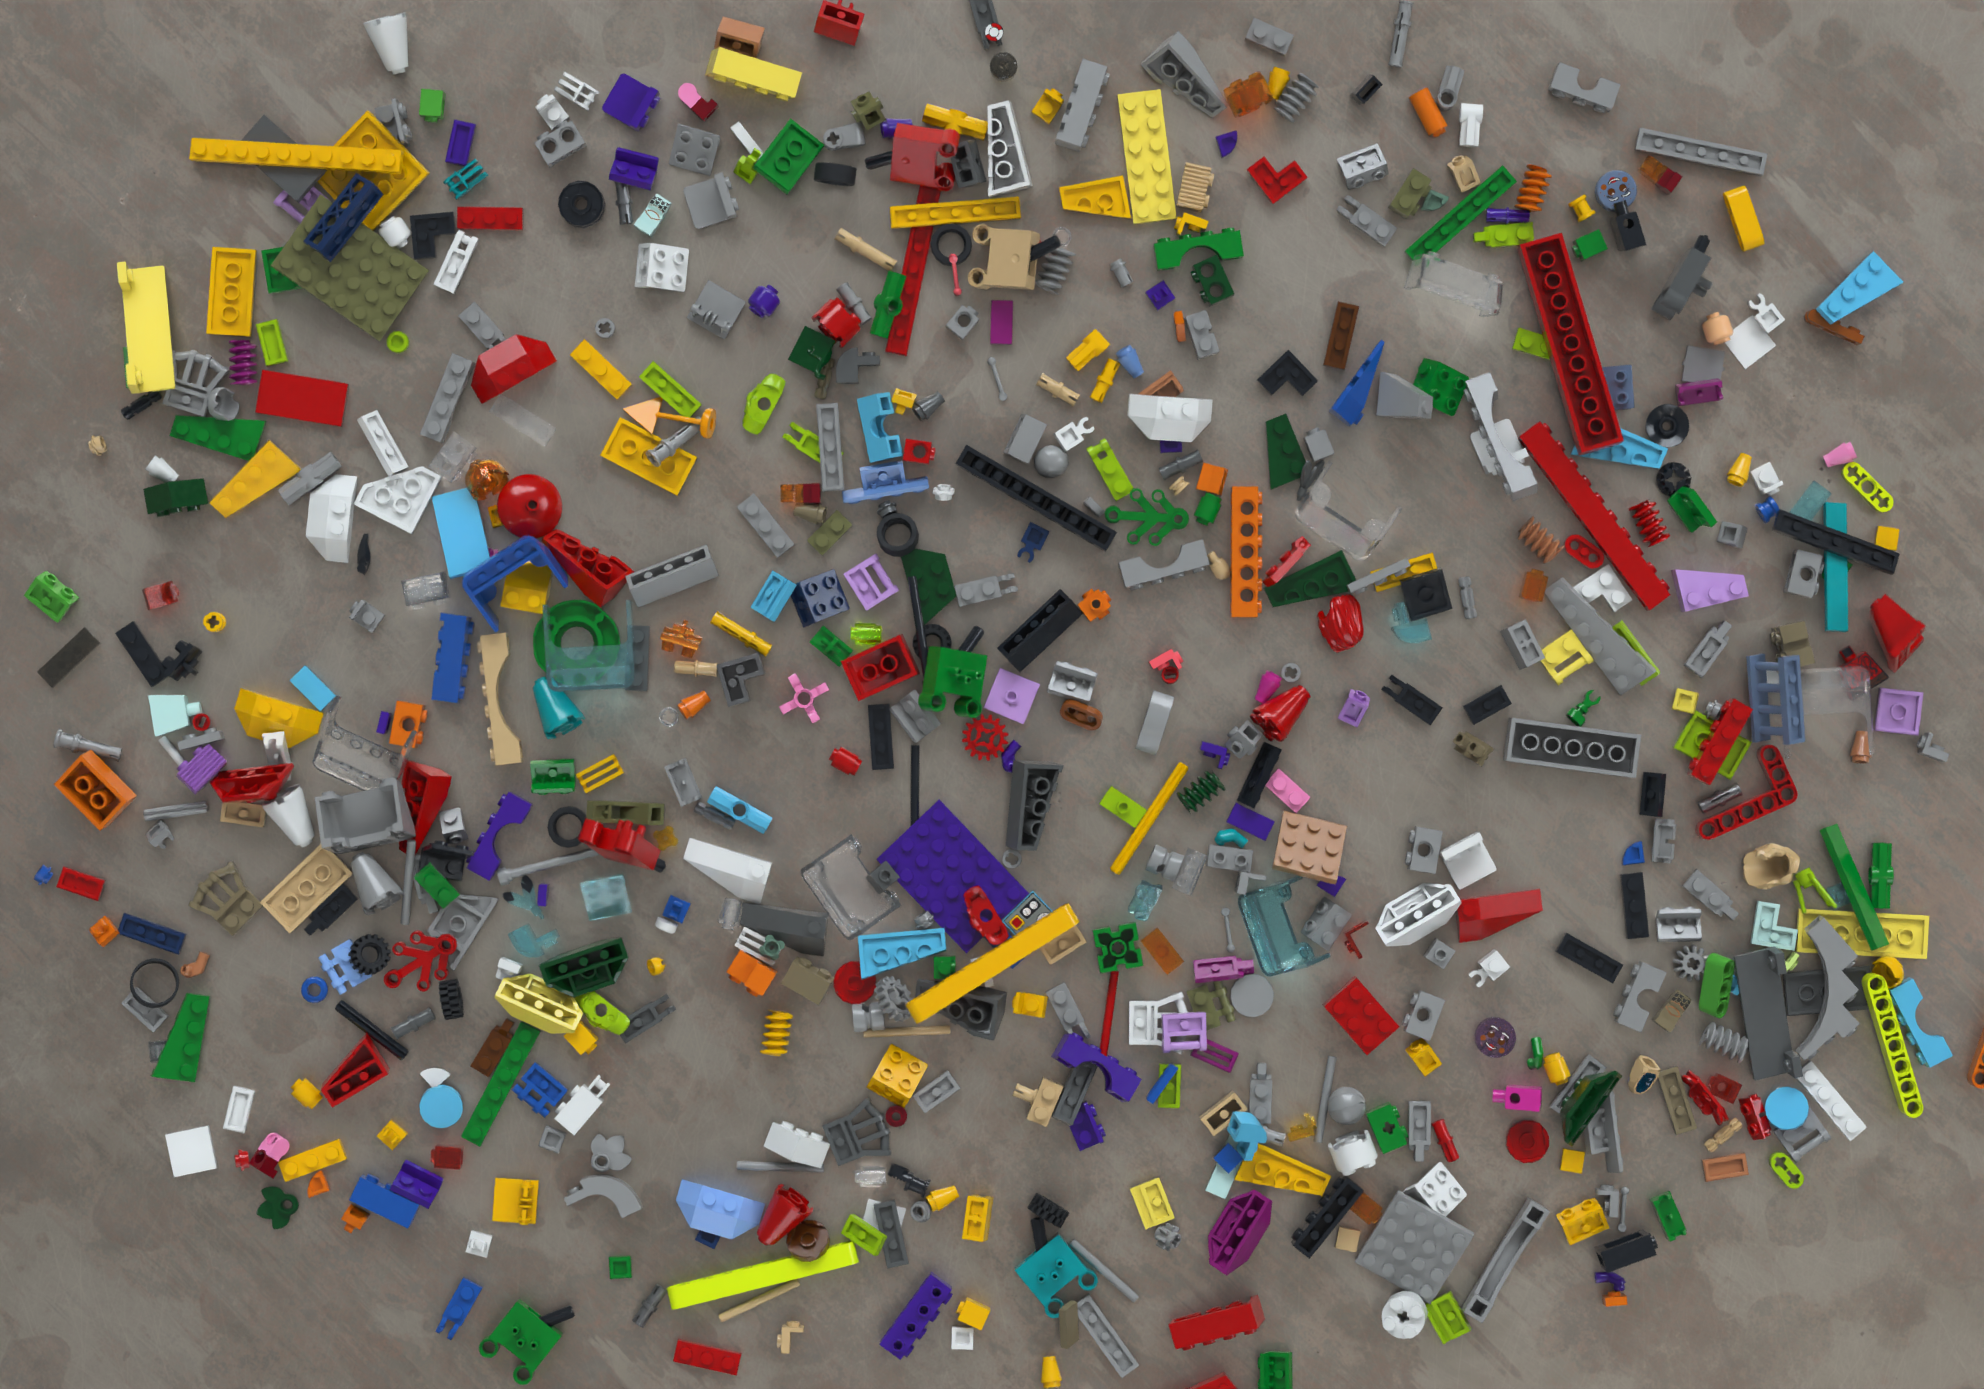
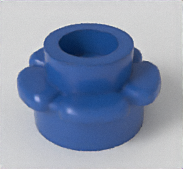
M45 865L40 867L34 877V880L39 882L38 885H41L42 882L45 884L49 882L53 875L50 872L51 867H46Z

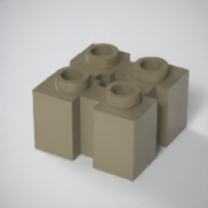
M1796 621L1771 628V643L1773 646L1777 645L1779 652L1775 654L1776 662H1778V657L1799 655L1800 667L1815 663L1805 621Z

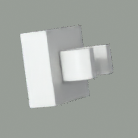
M472 1230L466 1252L487 1258L493 1236Z

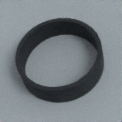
M157 958L148 959L138 964L130 979V990L133 997L141 1005L149 1008H159L170 1003L176 996L179 987V976L175 968L169 962ZM157 963L164 965L171 970L175 977L176 989L172 996L163 1002H146L134 990V975L141 967L147 964Z

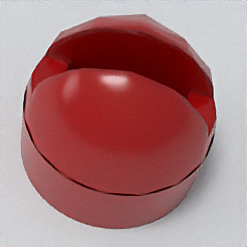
M1173 666L1165 667L1161 674L1162 680L1166 684H1174L1179 678L1178 670ZM1175 675V678L1165 679V676Z
M197 714L193 718V726L199 731L207 730L211 725L210 717L206 714ZM203 717H205L206 720L204 722L203 727L201 728L199 727V725Z

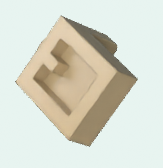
M1457 156L1452 159V162L1447 164L1461 193L1481 184L1473 161L1468 156Z

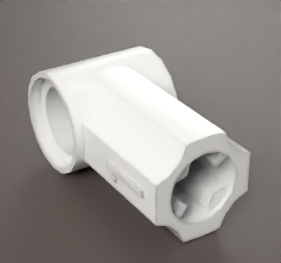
M1460 104L1459 123H1461L1459 146L1478 147L1480 124L1483 118V105Z

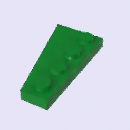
M176 415L169 436L249 461L257 453L267 421L246 419L223 421L217 420L214 417Z

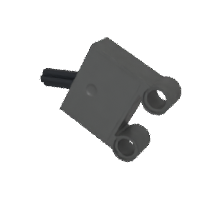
M1699 235L1694 246L1681 256L1651 310L1671 320L1675 313L1679 314L1692 292L1704 297L1707 290L1711 288L1712 282L1701 276L1711 260V257L1704 254L1710 243L1707 235Z

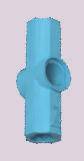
M715 786L707 803L762 834L765 833L773 817L718 786ZM737 804L745 806L746 812L743 816L735 814L734 807Z

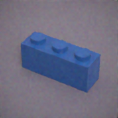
M367 1174V1176L362 1175L349 1201L403 1227L409 1228L421 1205L391 1191L390 1187L392 1184L387 1183L384 1185L378 1182V1177Z

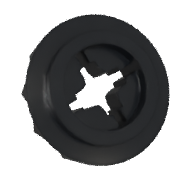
M1671 462L1660 468L1657 473L1656 482L1659 490L1671 497L1682 486L1690 488L1692 477L1689 469L1683 464ZM1673 470L1676 477L1683 478V480L1676 482L1675 487L1673 482L1665 481V479L1672 477Z

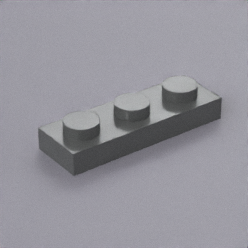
M628 625L625 690L648 691L650 626Z
M1083 1062L1071 1069L1051 1117L1069 1126L1073 1125L1098 1066L1090 1062Z
M895 1199L874 1204L879 1231L887 1236L883 1245L887 1269L909 1264Z

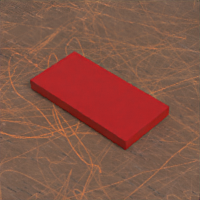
M262 370L255 413L342 427L349 384Z

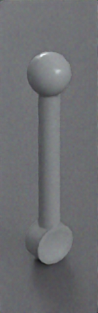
M990 357L987 362L991 365L1000 392L999 399L1005 401L1007 394L1003 391L995 366L996 359Z
M1223 908L1221 913L1225 919L1228 941L1227 951L1232 953L1235 951V946L1232 944L1228 917L1230 910L1229 908Z
M1623 1187L1621 1189V1193L1623 1194L1620 1223L1617 1226V1229L1620 1232H1624L1626 1230V1225L1624 1224L1626 1211L1627 1194L1629 1193V1189L1627 1187Z

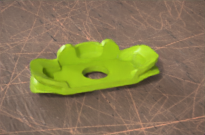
M769 374L762 380L761 384L758 383L752 392L748 393L742 423L743 427L750 433L759 434L766 425L783 392L785 380L782 377ZM761 398L770 400L771 405L768 410L764 411L758 407V401Z
M596 991L574 997L578 1006L589 1020L588 1022L593 1027H599L617 1035L624 1033L629 1027V1018ZM599 1004H604L607 1007V1013L600 1017L596 1014V1007Z

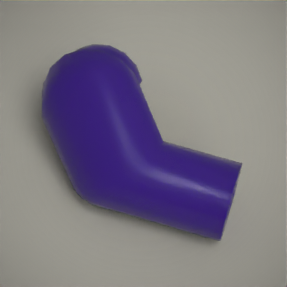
M1015 740L1001 754L1002 766L1005 771L1010 773L1013 770L1015 754L1022 747Z
M1595 1272V1283L1610 1282L1614 1285L1613 1289L1615 1291L1625 1290L1624 1284L1626 1281L1623 1277L1614 1272Z

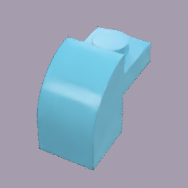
M1233 1111L1227 1131L1233 1140L1238 1142L1236 1149L1243 1160L1252 1161L1254 1153L1257 1151L1258 1143H1266V1131L1253 1114Z

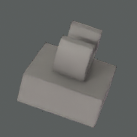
M161 819L145 834L149 843L155 848L159 845L165 849L166 845L162 841L166 837L172 841L174 840L167 824Z

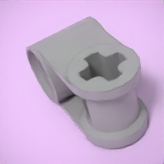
M852 123L827 130L823 136V144L830 151L866 145L862 123ZM830 135L839 138L836 140L835 145H832L831 141H827L830 139Z

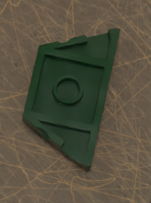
M915 548L908 555L902 556L901 560L907 581L908 577L916 576L923 623L925 625L957 595L945 554Z

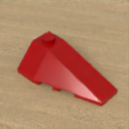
M1540 889L1461 898L1462 903L1455 911L1459 943L1482 940L1543 911Z

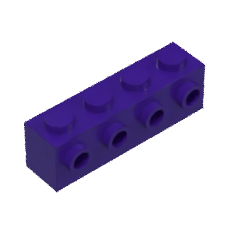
M930 1272L880 1340L879 1345L900 1360L903 1356L908 1357L914 1349L912 1344L915 1339L920 1340L927 1331L925 1328L929 1320L933 1322L940 1313L937 1309L942 1303L946 1305L953 1294L950 1293L952 1286Z

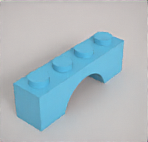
M1908 977L1899 986L1889 989L1893 1006L1898 1012L1896 1015L1897 1020L1901 1026H1905L1908 1032L1906 1038L1910 1045H1915L1918 1051L1916 1057L1920 1064L1931 1068L1952 1057L1953 1055L1943 1036L1927 1035L1917 1025L1915 1018L1916 1008L1923 997L1914 979Z

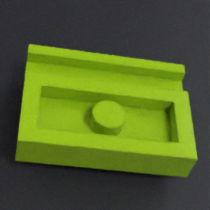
M1451 1291L1431 1301V1304L1425 1303L1428 1310V1318L1443 1344L1471 1331L1472 1328Z

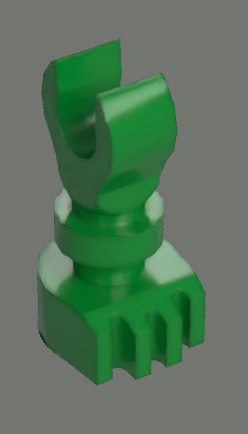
M1594 690L1585 693L1582 703L1576 705L1577 709L1571 708L1566 713L1567 718L1578 727L1585 723L1583 714L1586 715L1588 709L1600 701L1601 696L1596 698L1594 702L1590 701L1589 695Z

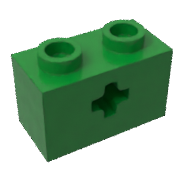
M1387 1102L1365 1112L1383 1154L1407 1144L1406 1138L1409 1136L1404 1125L1400 1126L1397 1121L1400 1115L1395 1105L1391 1106ZM1386 1122H1388L1390 1125L1393 1124V1126L1390 1127L1391 1132L1383 1130Z

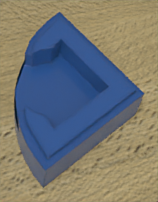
M1642 841L1635 842L1626 849L1622 858L1623 866L1645 863Z

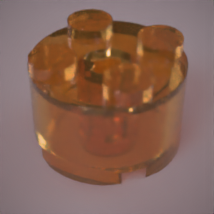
M1260 71L1249 75V78L1243 82L1241 79L1229 84V87L1223 90L1235 118L1260 109L1262 102H1265V105L1274 100L1268 84Z

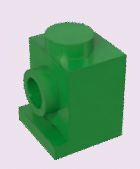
M956 955L934 956V979H946L956 972Z

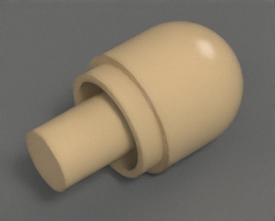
M1214 551L1207 554L1211 562L1209 566L1214 576L1220 580L1228 578L1231 570L1225 559L1222 557L1218 558Z

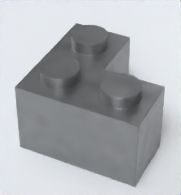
M760 653L716 665L728 707L750 701L745 680L765 674Z

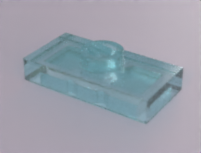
M1814 480L1789 513L1812 520L1832 493Z

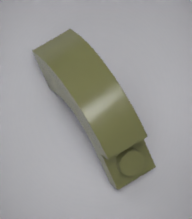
M587 800L586 819L599 823H618L619 820H629L633 824L664 825V804Z

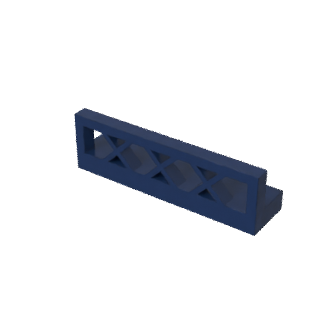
M356 173L303 242L318 251L324 259L332 262L384 194L374 183ZM362 182L364 186L361 190L354 192L356 185ZM350 200L347 208L341 209L342 203ZM336 217V222L328 226V221ZM323 234V238L318 245L313 243L318 235Z

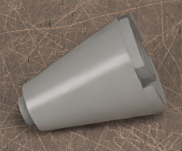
M361 852L352 858L353 861L350 865L361 905L366 915L375 914L374 909L376 908L384 910L401 899L400 895L404 894L402 889L369 853L364 854V852Z

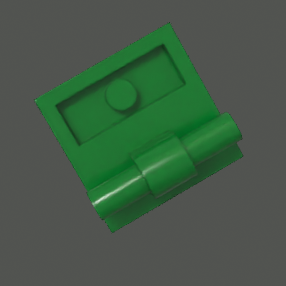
M283 247L261 250L269 294L303 289L271 267V264Z

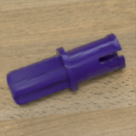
M1506 207V209L1487 208L1486 222H1506L1508 224L1509 222H1529L1530 220L1529 210H1509V207Z

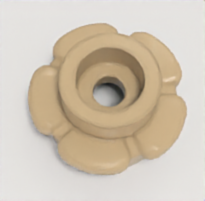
M101 435L97 437L91 436L92 440L88 442L90 451L101 456L102 453L107 451L105 440Z

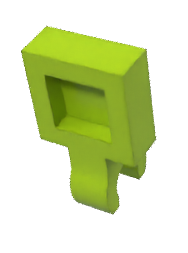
M754 148L747 157L743 155L738 160L733 172L751 184L758 174L753 169V166L762 152Z

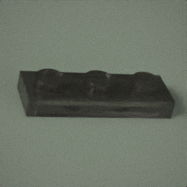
M84 627L37 672L54 688L101 643Z

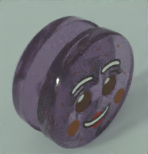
M1489 1017L1478 1024L1474 1040L1477 1048L1483 1054L1491 1058H1501L1513 1050L1516 1043V1033L1508 1021L1500 1017Z

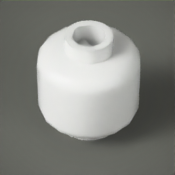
M393 215L379 224L378 234L384 238L390 247L396 246L400 249L409 243L407 238L410 236L411 231L402 218H395Z

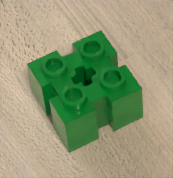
M1136 922L1119 924V930L1111 931L1109 926L1092 929L1095 947H1101L1102 954L1097 955L1100 973L1117 971V965L1125 964L1126 969L1143 966L1140 947H1134V941L1139 940ZM1115 942H1119L1120 945H1124V948L1121 949L1120 953H1116L1115 950H1112V946H1115Z

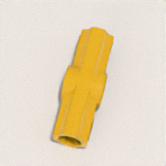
M928 103L924 110L922 118L924 123L943 128V130L953 129L960 136L963 134L982 141L986 137L988 122L970 117L959 110H947Z

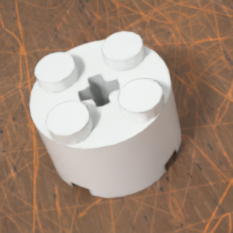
M1364 1130L1365 1134H1359L1358 1131L1344 1134L1335 1139L1336 1144L1333 1146L1331 1142L1328 1144L1335 1167L1344 1176L1353 1174L1357 1168H1369L1376 1164L1375 1159L1378 1155L1368 1130Z
M1406 1290L1392 1295L1382 1311L1384 1329L1392 1336L1400 1339L1415 1337L1422 1330L1428 1317V1310L1422 1297ZM1403 1311L1407 1312L1406 1318L1402 1317Z

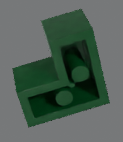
M204 478L166 482L143 489L147 513L157 514V517L180 513L185 508H187V512L198 511L200 506L208 504Z

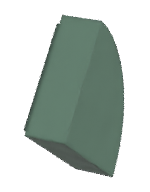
M1430 190L1420 210H1437L1448 201L1449 197Z

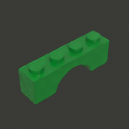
M1234 227L1222 229V233L1213 234V231L1201 232L1199 237L1193 238L1191 234L1181 235L1179 240L1170 241V238L1157 239L1158 243L1153 245L1157 271L1179 268L1182 257L1189 250L1200 247L1212 250L1221 261L1244 257L1240 230L1235 231Z

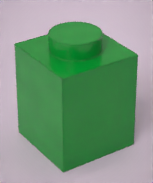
M1599 229L1574 240V246H1572L1575 257L1580 258L1581 262L1608 249Z

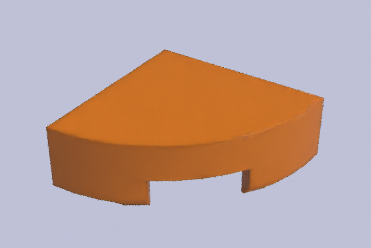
M1182 311L1174 312L1176 338L1178 342L1186 341Z
M320 1170L311 1178L307 1190L309 1198L330 1190L323 1170Z

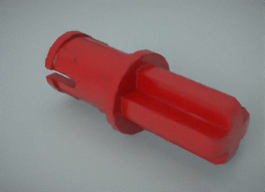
M1437 1120L1431 1123L1438 1138L1437 1144L1441 1145L1447 1162H1454L1459 1159V1155L1452 1141L1453 1136H1450L1444 1122L1445 1120Z

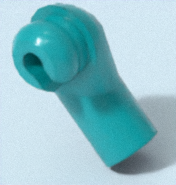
M1235 829L1220 830L1214 839L1217 845L1223 846L1224 843L1234 842L1240 848H1243L1248 841Z

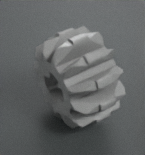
M1692 945L1690 950L1687 946H1683L1684 954L1680 951L1676 952L1680 956V960L1673 959L1674 963L1679 964V966L1674 968V971H1681L1679 977L1682 979L1687 975V981L1689 982L1692 981L1693 975L1699 981L1701 980L1699 973L1704 975L1703 968L1706 964L1704 961L1707 960L1709 955L1702 956L1704 949L1700 948L1697 951L1696 945ZM1690 958L1696 960V964H1693L1695 965L1694 968L1687 966V962L1690 963L1688 961Z

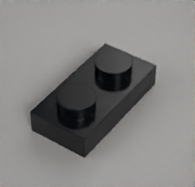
M1499 685L1463 705V708L1472 724L1475 725L1512 703L1502 685Z
M1643 772L1640 815L1663 816L1666 774Z

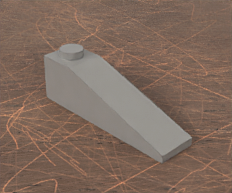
M1179 31L1166 39L1141 63V66L1155 81L1160 84L1165 83L1174 89L1172 92L1177 95L1182 94L1190 100L1192 105L1212 118L1228 107L1226 100L1195 49Z

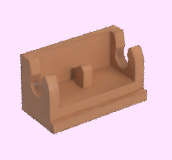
M1170 370L1141 391L1139 395L1176 397L1184 390Z

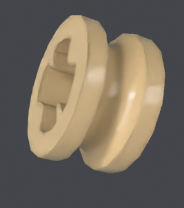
M1182 475L1168 489L1173 490L1174 495L1177 496L1190 483L1185 482Z

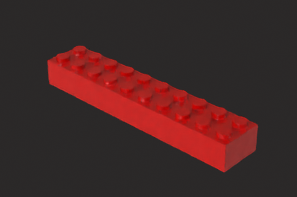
M1559 233L1520 244L1517 248L1578 456L1619 445L1624 439L1563 235Z

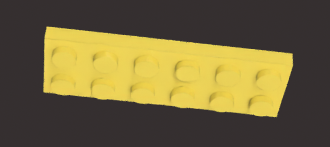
M1161 89L1118 94L1133 225L1177 219Z
M1798 908V933L1795 952L1818 953L1813 941L1807 935L1804 928L1821 915L1859 956L1927 959L1929 916L1876 913L1889 944L1872 951L1854 911L1806 909V913H1802L1801 908Z

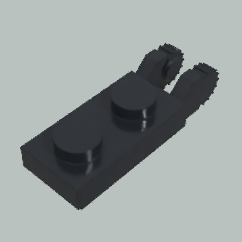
M1391 675L1389 677L1391 682L1403 689L1399 695L1394 693L1389 687L1383 686L1381 690L1395 699L1394 701L1431 726L1443 707L1410 684H1405Z

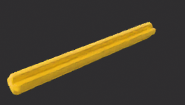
M1182 762L1177 764L1110 867L1112 872L1117 875L1121 874L1188 771V766Z

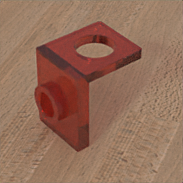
M1366 920L1343 932L1347 939L1344 942L1349 953L1354 952L1358 959L1363 957L1350 934L1368 925L1369 923Z

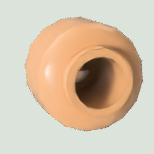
M1719 312L1706 316L1707 321L1702 323V329L1707 342L1713 343L1715 346L1731 340L1730 336L1733 335L1734 331L1727 315H1720Z

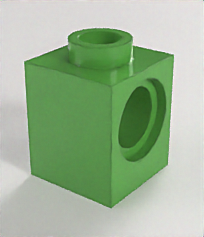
M421 89L419 115L424 118V121L437 122L438 119L444 118L446 95L444 91Z

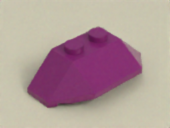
M1255 1189L1229 1200L1208 1235L1209 1264L1228 1275L1248 1261L1270 1225L1272 1200Z

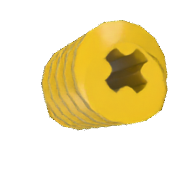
M768 1010L772 1012V1015L765 1016V1018L771 1021V1023L764 1024V1027L769 1029V1032L763 1033V1036L768 1038V1040L761 1042L767 1048L760 1050V1053L782 1056L781 1054H785L788 1051L782 1046L789 1044V1041L783 1037L790 1036V1032L785 1030V1028L792 1026L786 1020L793 1019V1015L788 1012Z

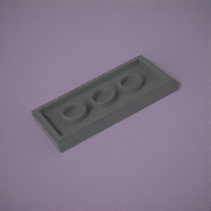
M265 115L259 119L241 140L297 144ZM256 165L298 203L327 171V169Z
M1855 966L1847 970L1844 968L1842 971L1859 991L1856 992L1857 996L1851 1002H1845L1843 1006L1848 1011L1868 1010L1869 1007L1861 981L1865 974L1870 973V966ZM1823 969L1794 971L1782 974L1786 1015L1819 1014L1822 1009L1825 992Z

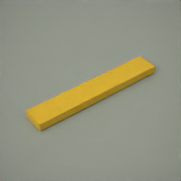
M1019 197L889 207L891 229L1021 219Z

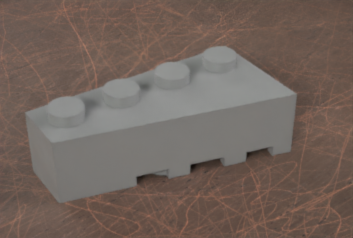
M1082 59L1055 144L1080 152L1081 147L1086 148L1089 135H1086L1088 126L1093 127L1096 115L1092 113L1095 106H1100L1103 94L1099 92L1102 85L1106 86L1110 75L1106 73L1107 66Z

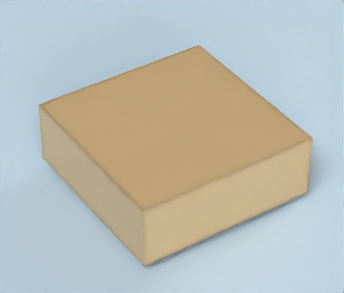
M1339 1226L1334 1247L1356 1252L1361 1231Z

